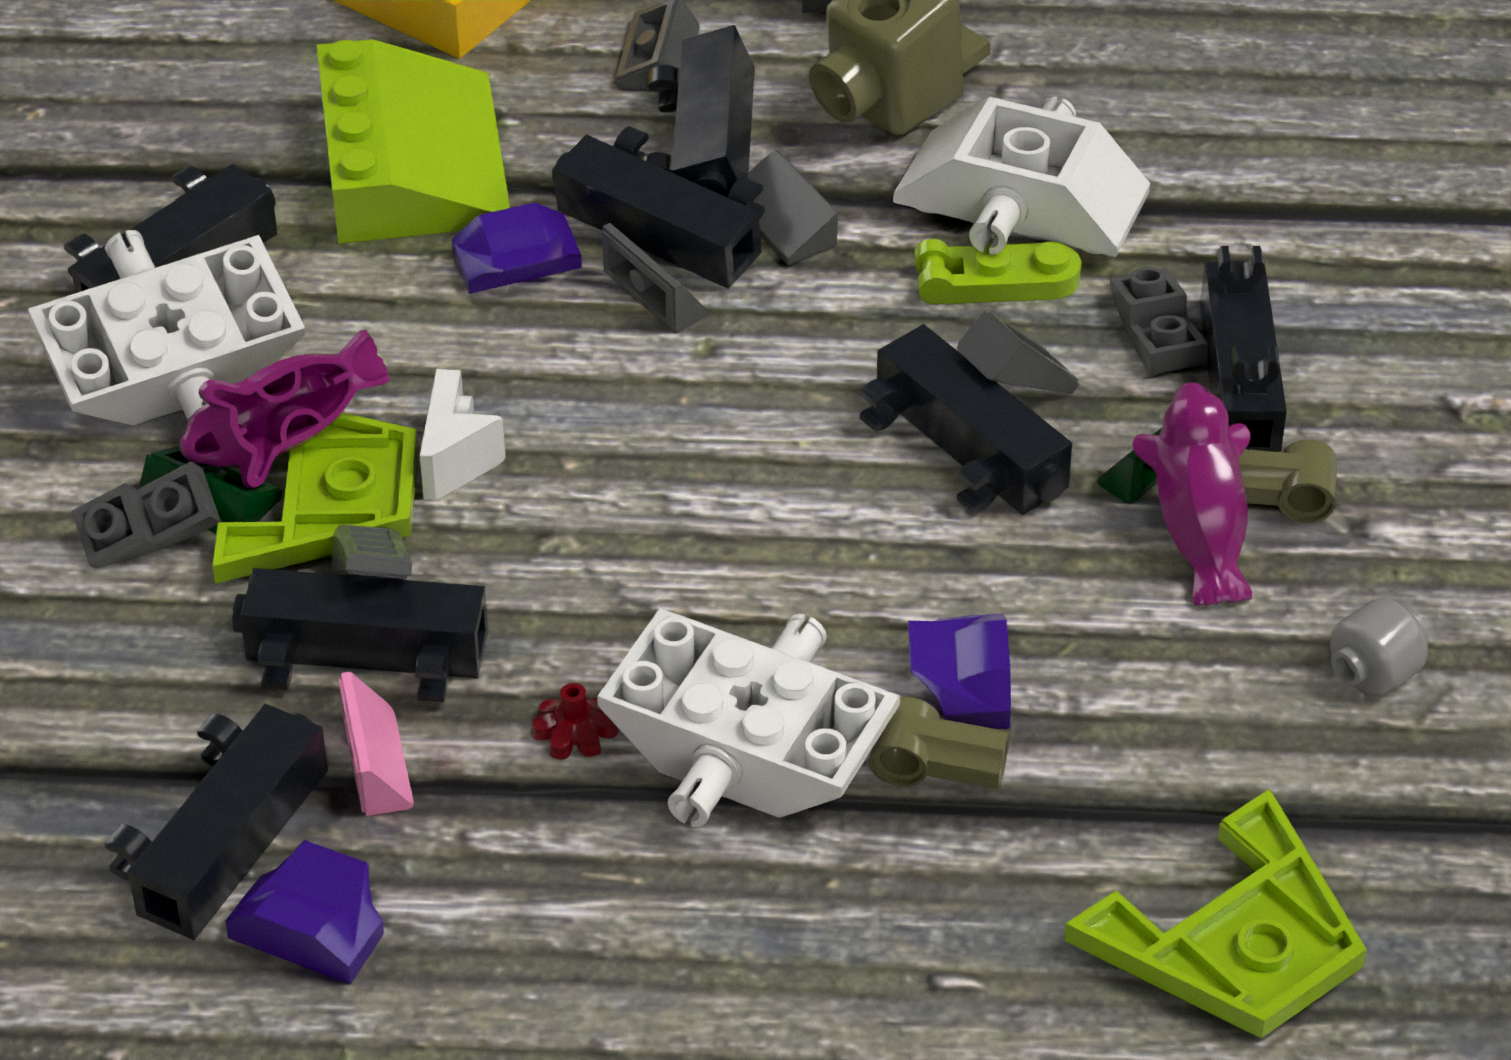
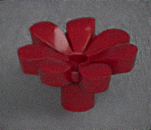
M578 683L564 685L560 689V700H544L538 707V715L533 719L531 735L535 740L544 741L551 739L549 755L558 760L567 759L573 750V745L577 746L578 751L585 757L599 755L602 753L599 737L610 739L617 736L619 728L598 706L597 698L587 699L586 689Z

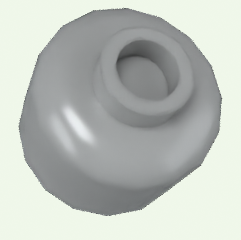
M1385 598L1372 600L1342 619L1331 631L1330 651L1332 655V669L1342 683L1349 687H1355L1362 693L1371 696L1387 694L1418 673L1425 665L1429 640L1427 627L1420 615L1408 605Z

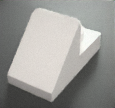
M436 369L420 450L423 498L430 501H437L495 468L504 461L506 456L503 419L497 415L474 414L473 397L463 396L461 370Z

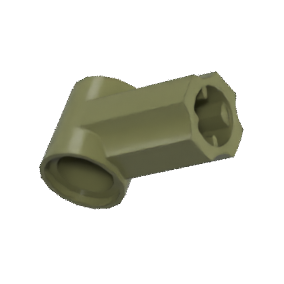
M1312 439L1299 440L1289 444L1283 452L1245 449L1240 456L1239 467L1245 486L1247 503L1279 506L1284 516L1292 521L1304 524L1320 522L1333 513L1336 506L1337 459L1336 453L1327 444Z
M900 697V705L873 746L868 762L871 771L876 777L885 783L898 787L918 785L925 780L926 776L998 789L1001 788L1005 772L1010 732L944 720L940 718L937 710L927 702L914 697Z

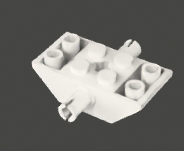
M988 97L930 132L896 188L893 203L914 207L925 213H938L970 221L973 223L969 233L970 241L982 253L985 251L990 239H994L989 248V254L1000 253L1005 248L1011 232H1015L1035 240L1059 242L1064 245L1080 248L1088 253L1116 257L1149 194L1150 183L1101 123L1076 117L1073 105L1066 99L1062 98L1057 110L1052 111L1057 103V97L1047 98L1040 108Z
M127 230L126 237L131 245L129 248L126 247L120 233L110 238L105 245L106 253L111 258L119 274V280L28 308V316L72 411L133 426L182 409L187 420H189L196 410L207 404L198 394L199 388L204 382L210 379L232 384L244 381L251 375L279 360L305 335V326L259 235L155 268L145 248L141 234L135 230Z
M659 608L597 696V702L601 710L658 772L682 781L677 790L668 799L667 804L673 816L685 824L693 809L696 808L697 812L691 819V826L702 827L708 821L710 813L722 796L778 818L842 797L899 707L900 695L810 663L818 649L824 645L827 635L823 626L812 617H810L802 632L799 633L798 630L805 621L804 614H795L790 617L785 629L773 647L769 648Z

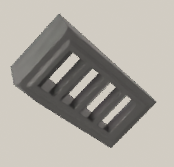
M984 311L958 342V351L989 380L1007 385L1070 394L1080 385L1077 382L1079 379L1046 348L991 312L987 313Z
M339 525L335 529L331 573L400 580L411 576L412 561L403 539L397 531L387 528Z

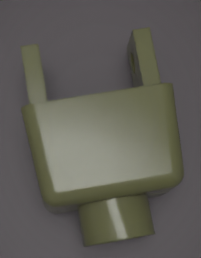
M832 0L826 10L829 54L810 68L809 81L817 101L834 119L843 123H851L863 115L890 134L899 136L915 128L963 95V74L991 54L990 41L960 23L958 0Z

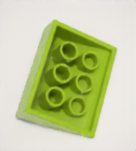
M374 39L358 41L340 40L335 43L316 44L338 244L460 232L478 215L510 208L488 72Z

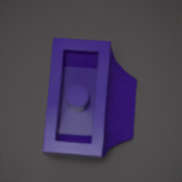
M535 202L478 215L451 239L453 259L469 294L582 268L581 253L564 214Z
M1004 613L939 618L935 621L908 620L910 672L924 683L937 698L943 712V719L992 729H1010L1011 671L1007 619Z
M306 840L276 869L261 875L225 921L228 939L348 984L353 982L384 935L383 920L372 904L369 886V865L364 861Z

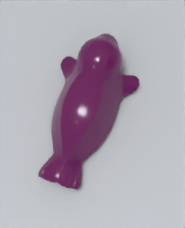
M367 329L360 330L339 354H305L286 358L261 369L244 381L235 384L212 379L204 382L200 386L198 394L207 404L196 410L189 418L179 442L181 454L185 459L194 464H207L218 467L239 465L244 486L249 489L259 487L265 481L275 458L308 442L325 430L344 411L358 390L383 385L390 381L387 367L383 359L377 355V346L373 338L369 335Z
M1187 383L1175 392L1173 400L1165 412L1160 435H1136L1132 444L1135 454L1155 471L1159 501L1168 531L1179 552L1195 571L1193 604L1195 606H1211L1213 604H1220L1223 601L1228 603L1242 602L1252 599L1253 595L1251 587L1237 566L1248 524L1247 497L1239 467V458L1249 444L1251 438L1250 431L1242 423H1236L1229 427V417L1223 402L1217 396L1207 391L1202 385Z

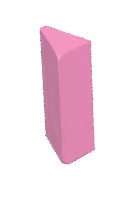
M352 672L341 673V678H338L343 720L362 813L365 812L366 817L412 808L414 801L394 710L383 698Z

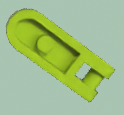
M926 239L920 242L914 249L916 270L920 273L917 279L919 295L924 302L929 304L1055 300L1066 298L1073 294L1080 284L1081 259L1072 248L1059 242L1006 244L1000 253L994 255L989 254V248L992 244H987L985 251L982 253L974 246L948 247L945 242L939 239Z

